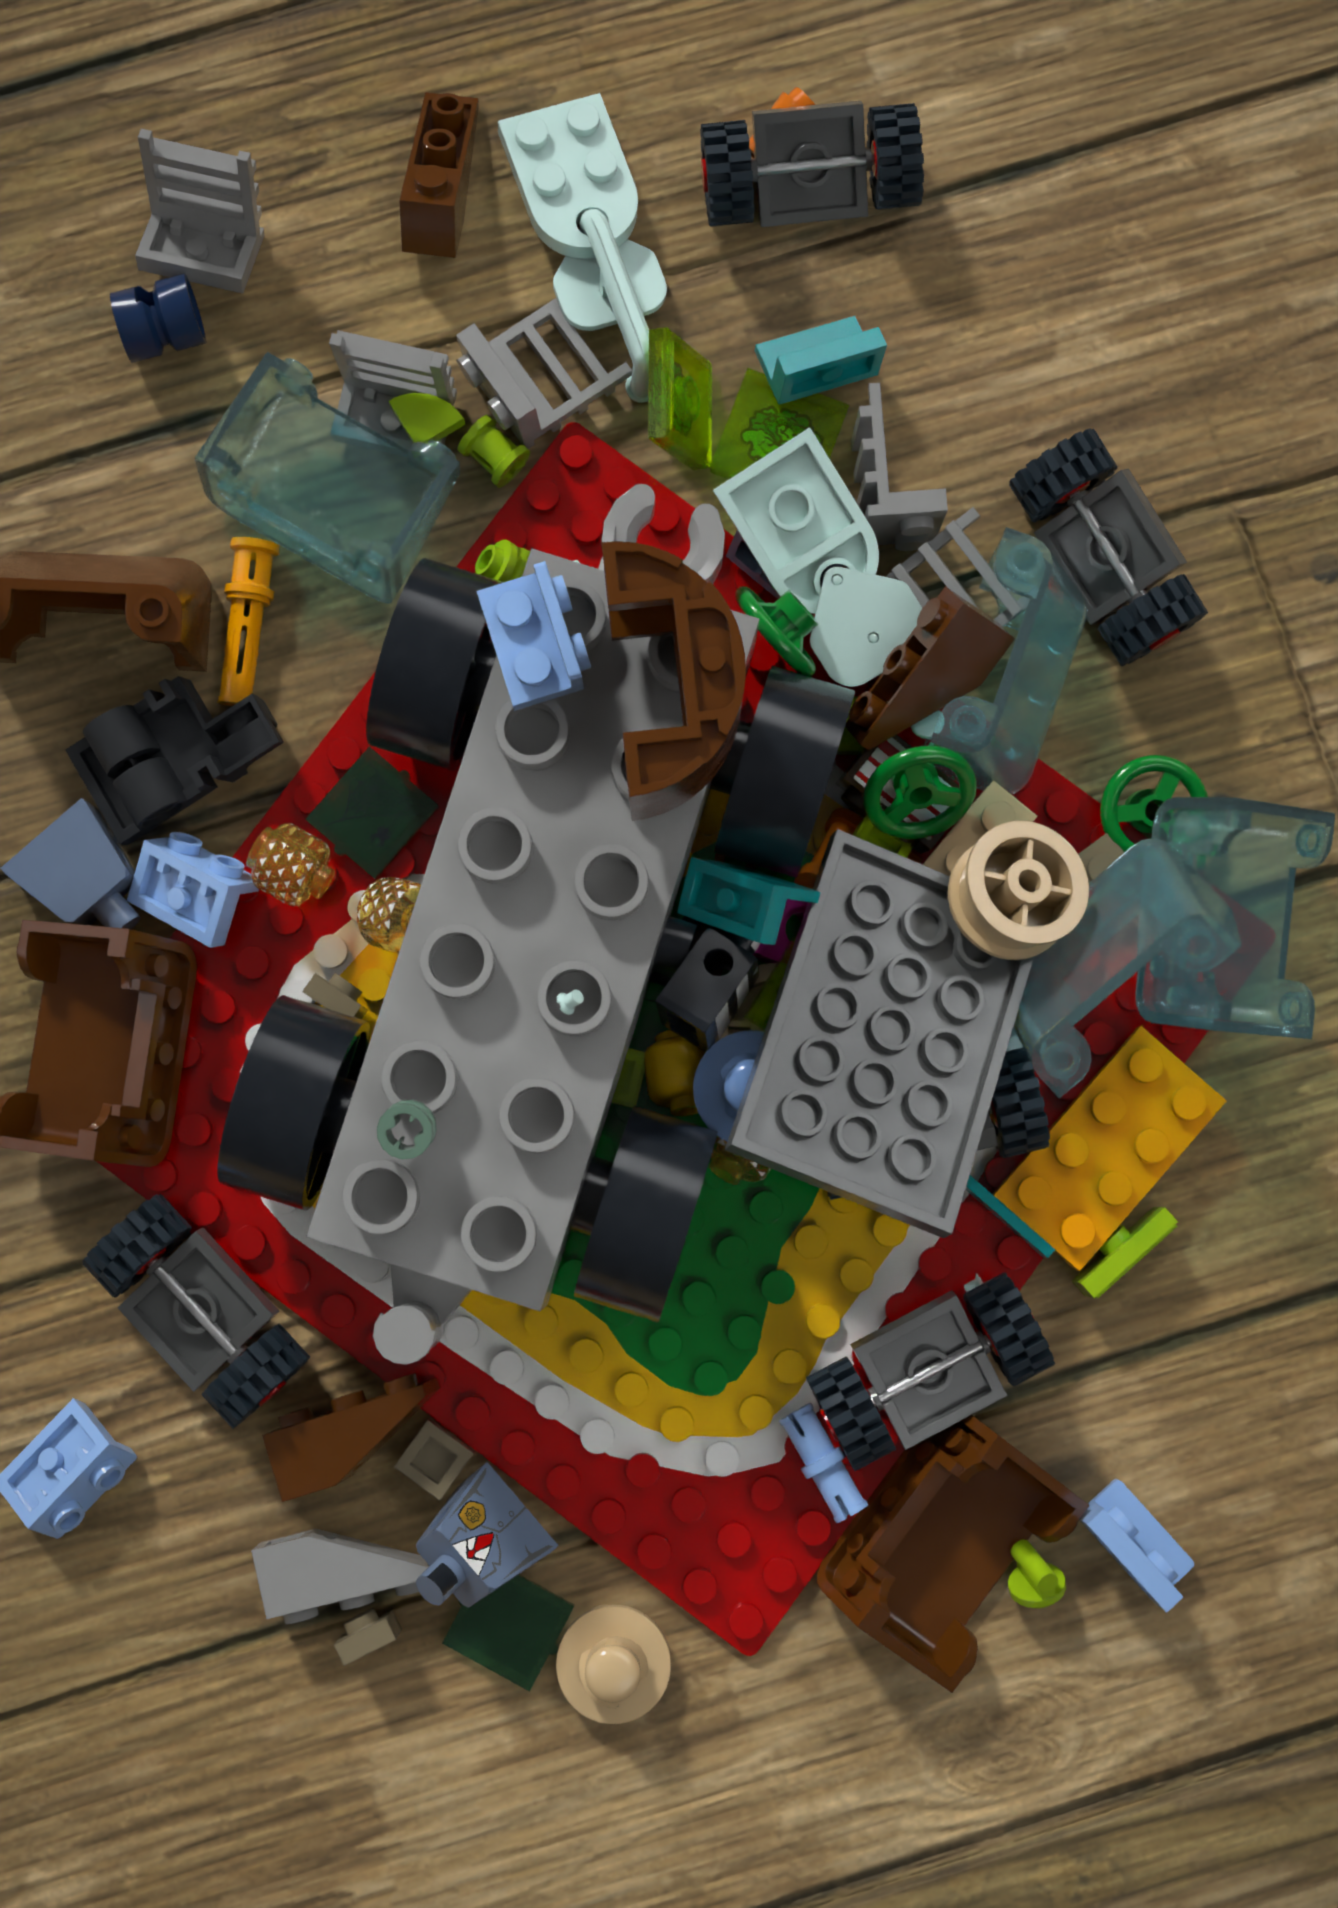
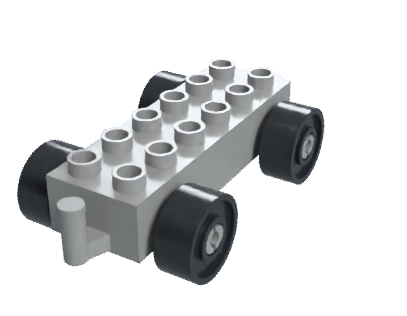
M646 484L635 485L615 501L604 520L602 542L622 541L637 543L638 535L651 522L655 512V494L650 486ZM701 504L695 508L688 527V536L691 543L690 551L685 560H683V563L697 572L707 582L710 580L714 584L722 567L725 532L719 512L715 506ZM531 548L522 577L535 573L533 565L543 561L546 562L551 578L559 575L563 576L573 611L563 613L562 615L569 636L581 633L591 668L581 671L584 684L583 690L514 711L476 592L504 582L428 558H423L415 566L400 595L379 656L367 712V742L371 746L454 771L460 763L461 765L371 1040L370 1024L368 1021L286 995L280 996L267 1012L252 1042L227 1114L218 1157L217 1173L220 1184L304 1211L309 1210L319 1196L306 1237L391 1264L394 1308H391L385 1314L380 1313L374 1324L373 1338L376 1348L381 1355L393 1363L410 1364L419 1361L428 1354L430 1349L439 1343L444 1332L445 1322L472 1290L541 1311L548 1305L571 1231L590 1237L574 1296L650 1321L659 1322L718 1131L634 1105L614 1162L595 1157L653 973L652 968L655 955L668 918L671 916L711 789L730 795L714 853L797 878L853 702L855 690L772 665L753 722L743 719L739 720L732 748L712 780L695 796L677 808L648 819L632 821L623 733L683 726L673 634L612 641L603 557L597 569ZM731 610L743 641L747 676L755 650L759 618ZM577 989L582 993L584 1001L575 1007L573 1014L567 1015L560 1010L561 1006L559 1003L557 1004V996L560 993L568 994ZM413 1099L424 1103L431 1109L436 1118L437 1132L434 1141L423 1154L413 1159L401 1160L390 1156L382 1149L377 1139V1126L380 1117L391 1105L401 1100ZM399 1114L400 1122L391 1129L394 1137L399 1140L404 1136L403 1144L415 1145L414 1137L423 1130L420 1121L415 1118L411 1123L409 1122L410 1114Z

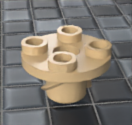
M607 1604L592 1608L579 1616L569 1626L560 1642L556 1660V1671L560 1688L572 1707L591 1720L605 1724H622L642 1717L659 1702L670 1678V1651L663 1632L650 1617L635 1608Z

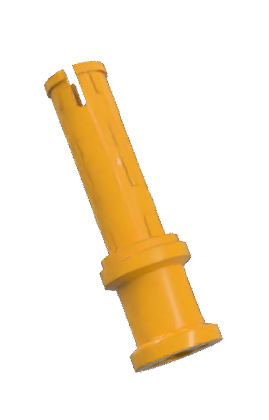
M233 537L230 541V548L235 551L231 582L225 584L224 594L226 595V600L231 602L224 647L220 695L217 700L218 704L230 707L253 694L264 607L270 606V602L274 600V591L270 589L273 557H277L280 554V545L260 538ZM254 560L256 562L254 578L251 580L249 579L250 562ZM245 606H250L248 617L244 616ZM246 631L242 673L237 674L241 632Z

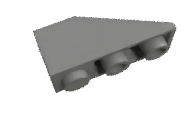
M312 1529L264 1541L251 1550L266 1619L283 1616L285 1624L297 1623L319 1615L317 1607L339 1602L341 1610L370 1604L375 1601L373 1593L395 1588L397 1596L417 1593L419 1591L416 1586V1579L429 1567L421 1555L320 1529Z

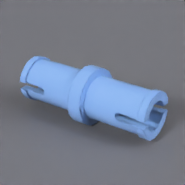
M809 1403L801 1407L800 1410H796L782 1418L779 1422L785 1428L805 1464L801 1468L805 1478H813L834 1516V1521L839 1523L847 1519L849 1514L853 1516L867 1507L868 1503L863 1499L842 1462L846 1455L841 1446L837 1448L833 1446L813 1410V1405Z

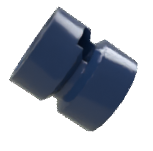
M186 273L155 281L153 291L150 292L140 285L110 293L116 326L131 363L161 356L166 345H170L176 351L207 343L201 314Z

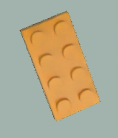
M1142 1026L1137 1027L1048 1129L1050 1133L1049 1147L1028 1152L992 1195L1055 1249L1054 1252L1073 1269L1081 1271L1227 1100Z

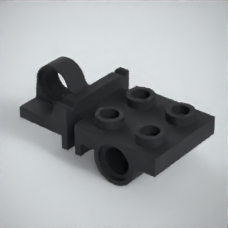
M180 676L173 680L164 679L159 682L164 693L148 689L142 693L145 698L135 705L119 706L101 714L83 729L85 737L65 751L118 843L129 845L218 788L214 779L235 782L248 773L247 768L253 762L284 743L276 730L278 724L263 699L257 695L250 694L220 715L212 718L191 680Z

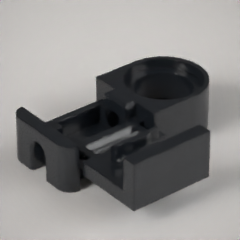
M669 916L655 955L652 968L654 973L651 982L662 986L667 985L692 950L696 931L700 930L702 922L686 916L682 920Z

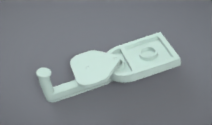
M601 94L590 95L499 120L498 135L531 224L538 237L548 247L565 255L553 278V289L564 318L573 327L585 331L598 330L618 324L633 363L632 376L627 378L625 383L626 392L633 401L639 403L651 400L655 394L654 375L658 366V352L644 316L656 312L663 305L666 298L667 285L654 252L628 239L634 229L637 218V189Z
M809 427L715 488L713 492L776 593L781 597L786 591L790 590L810 613H815V619L819 625L811 631L810 645L828 675L841 685L855 687L867 683L876 676L880 677L887 656L895 647L904 644L917 626V619L922 607L905 582L876 575L879 550L874 531ZM832 564H840L846 567L829 568L823 575V583L821 588L820 577L823 570L826 567ZM940 710L910 727L916 736L923 739H931L942 731L944 717Z

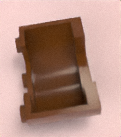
M622 541L601 542L612 641L673 634L683 726L623 733L632 821H637L664 814L691 799L712 780L725 762L736 737L740 720L746 676L745 652L738 624L729 605L710 580L707 582L697 572L685 565L683 559L649 545Z

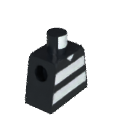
M708 928L705 930L655 1000L661 1024L699 1049L707 1052L713 1044L720 1040L759 977L758 958L753 954L761 943L728 931L723 936L713 929ZM718 969H726L730 971L729 973L723 976H714L711 974L713 971Z

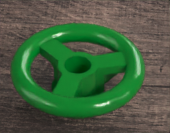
M745 586L739 587L735 592V599L746 615L759 618L758 631L797 673L809 677L813 676L816 672V665L803 647V638L819 625L812 614L790 590L786 591L774 603H765L750 588Z
M919 746L906 749L889 757L872 773L864 789V810L870 822L878 830L889 836L901 839H921L934 836L955 825L967 813L976 795V776L968 761L950 749L938 746ZM934 764H940L951 769L959 780V788L948 787L941 783ZM891 779L896 795L892 804L883 811L880 802L881 793L886 783ZM932 804L949 806L941 814L928 820L902 822L915 809H923Z
M1163 755L1143 756L1123 765L1107 783L1100 805V817L1104 833H1107L1113 842L1120 846L1130 861L1144 866L1169 865L1190 854L1202 840L1208 827L1210 816L1208 794L1198 775L1183 762ZM1148 772H1162L1155 789L1138 790L1128 797L1125 805H1118L1121 792L1132 779ZM1179 781L1188 790L1193 805L1192 821L1184 836L1171 818L1173 809L1170 800ZM1150 801L1155 802L1159 808V814L1154 821L1149 820L1145 813L1146 806ZM1119 822H1127L1140 833H1159L1168 848L1151 850L1137 846L1125 836Z

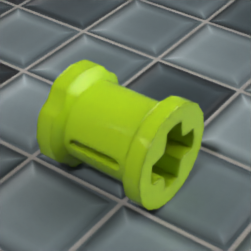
M486 414L470 427L462 437L457 450L463 456H472L492 474V483L501 488L521 471L531 452L525 445L516 446L496 428L497 421Z

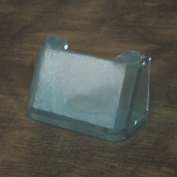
M267 352L194 458L204 493L215 506L232 518L369 597L386 604L392 603L403 586L460 475V462L456 460V456L449 448L434 440H429L427 443L414 442L409 450L405 449L318 399L317 390L312 383L314 377L303 364L291 358H286L283 361Z
M1006 527L988 564L995 572L997 580L1004 588L1010 591L1016 601L1023 596L1030 600L1027 609L1006 625V627L1018 630L1019 632L994 703L970 696L954 698L943 708L930 739H926L923 746L947 748L964 757L974 770L977 789L984 791L994 780L1010 794H1015L1027 784L1033 774L1086 622L1088 608L1085 598L1044 542L1034 536ZM982 577L979 589L990 591L996 599L999 609L998 615H1000L1007 608ZM934 764L950 779L959 782L956 774L951 769L940 764Z
M1174 797L1167 799L1160 805L1155 814L1152 828L1135 992L1136 1006L1144 1020L1156 1024L1213 1031L1312 1039L1315 1016V1000L1312 992L1304 983L1285 980L1296 868L1311 869L1318 867L1329 855L1333 842L1336 813L1242 798Z
M1155 838L1141 840L1131 846L1089 883L1088 904L1080 922L1071 932L1057 940L1049 949L1034 957L1013 1026L1037 1075L1059 1099L1084 1078L1089 1071L1092 1061L1090 1045L1074 1025L1162 950L1184 970L1203 972L1218 966L1242 946L1232 909L1173 846L1166 841Z

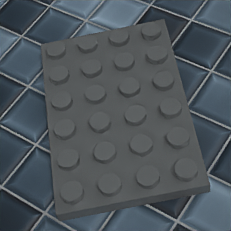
M837 829L830 836L813 886V890L821 892L818 903L808 902L725 1150L945 1238L953 1233L1034 957L1024 960H1006L994 957L980 950L963 936L953 919L948 902L950 876Z

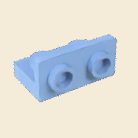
M545 561L533 565L535 571L533 574L476 591L514 711L583 690L584 684L581 671L591 668L581 633L569 636L562 615L563 613L573 611L563 576L559 575L551 578Z
M172 832L169 837L144 840L127 901L210 948L225 945L240 894L258 892L259 888L254 885L256 882L252 880H257L258 886H260L259 881L262 880L257 879V877L255 879L254 875L244 870L245 865L241 861L225 855H215L202 848V841L190 834Z
M73 1398L0 1474V1492L28 1529L58 1539L76 1528L83 1520L85 1512L98 1498L122 1480L125 1470L136 1460L137 1455L130 1447L113 1439L86 1403Z
M1114 1479L1088 1503L1090 1506L1079 1520L1147 1596L1167 1613L1183 1598L1174 1585L1194 1567V1561L1125 1484L1118 1479Z

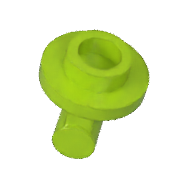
M501 540L495 545H488L481 552L475 565L476 574L502 582L520 578L523 575L530 551L520 548L508 540Z
M1028 1540L1016 1542L1011 1548V1556L1017 1562V1568L1012 1571L1008 1578V1589L1011 1598L1016 1603L1028 1608L1039 1609L1055 1604L1063 1597L1066 1591V1581L1063 1572L1057 1566L1045 1562Z

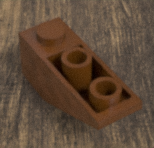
M425 92L399 200L402 252L456 258L465 216L479 108L478 98L463 97L451 93L436 94Z
M945 586L938 597L929 600L922 608L917 619V626L904 644L895 647L887 656L883 665V672L872 688L862 693L855 700L850 709L849 719L845 727L861 746L871 750L981 686L1016 638L993 618Z
M413 1373L383 1383L386 1394L366 1400L364 1391L360 1390L330 1400L333 1410L317 1416H313L311 1406L279 1416L280 1427L262 1436L282 1502L336 1486L353 1476L440 1389L437 1377L419 1383L417 1374Z

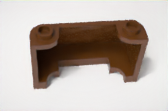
M30 551L8 552L0 557V663H16V650L27 639L31 637L45 638L47 611L126 615V622L136 636L143 641L165 644L170 648L174 655L175 666L179 671L207 672L212 598L211 581L198 564L183 558Z
M22 920L16 951L20 969L25 976L32 980L42 981L44 984L26 1093L7 1092L0 1097V1148L144 1167L158 1165L168 1153L172 1139L197 975V961L194 951L184 942L132 929Z
M970 1415L903 1451L867 1500L868 1506L857 1513L821 1562L817 1573V1583L823 1593L859 1629L953 1693L964 1676L973 1669L977 1658V1639L965 1625L1014 1560L1011 1556L1012 1546L1020 1540H1028L1032 1534L1046 1543L1057 1542L1067 1537L1074 1531L1079 1519L1090 1505L973 1415Z

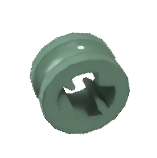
M413 1099L401 1100L391 1105L380 1117L377 1126V1139L382 1149L390 1156L401 1160L413 1159L423 1154L434 1141L437 1132L436 1118L431 1109L424 1103ZM399 1114H410L409 1122L411 1123L415 1118L420 1121L423 1130L414 1137L415 1145L403 1144L404 1136L399 1140L394 1137L391 1129L400 1122Z

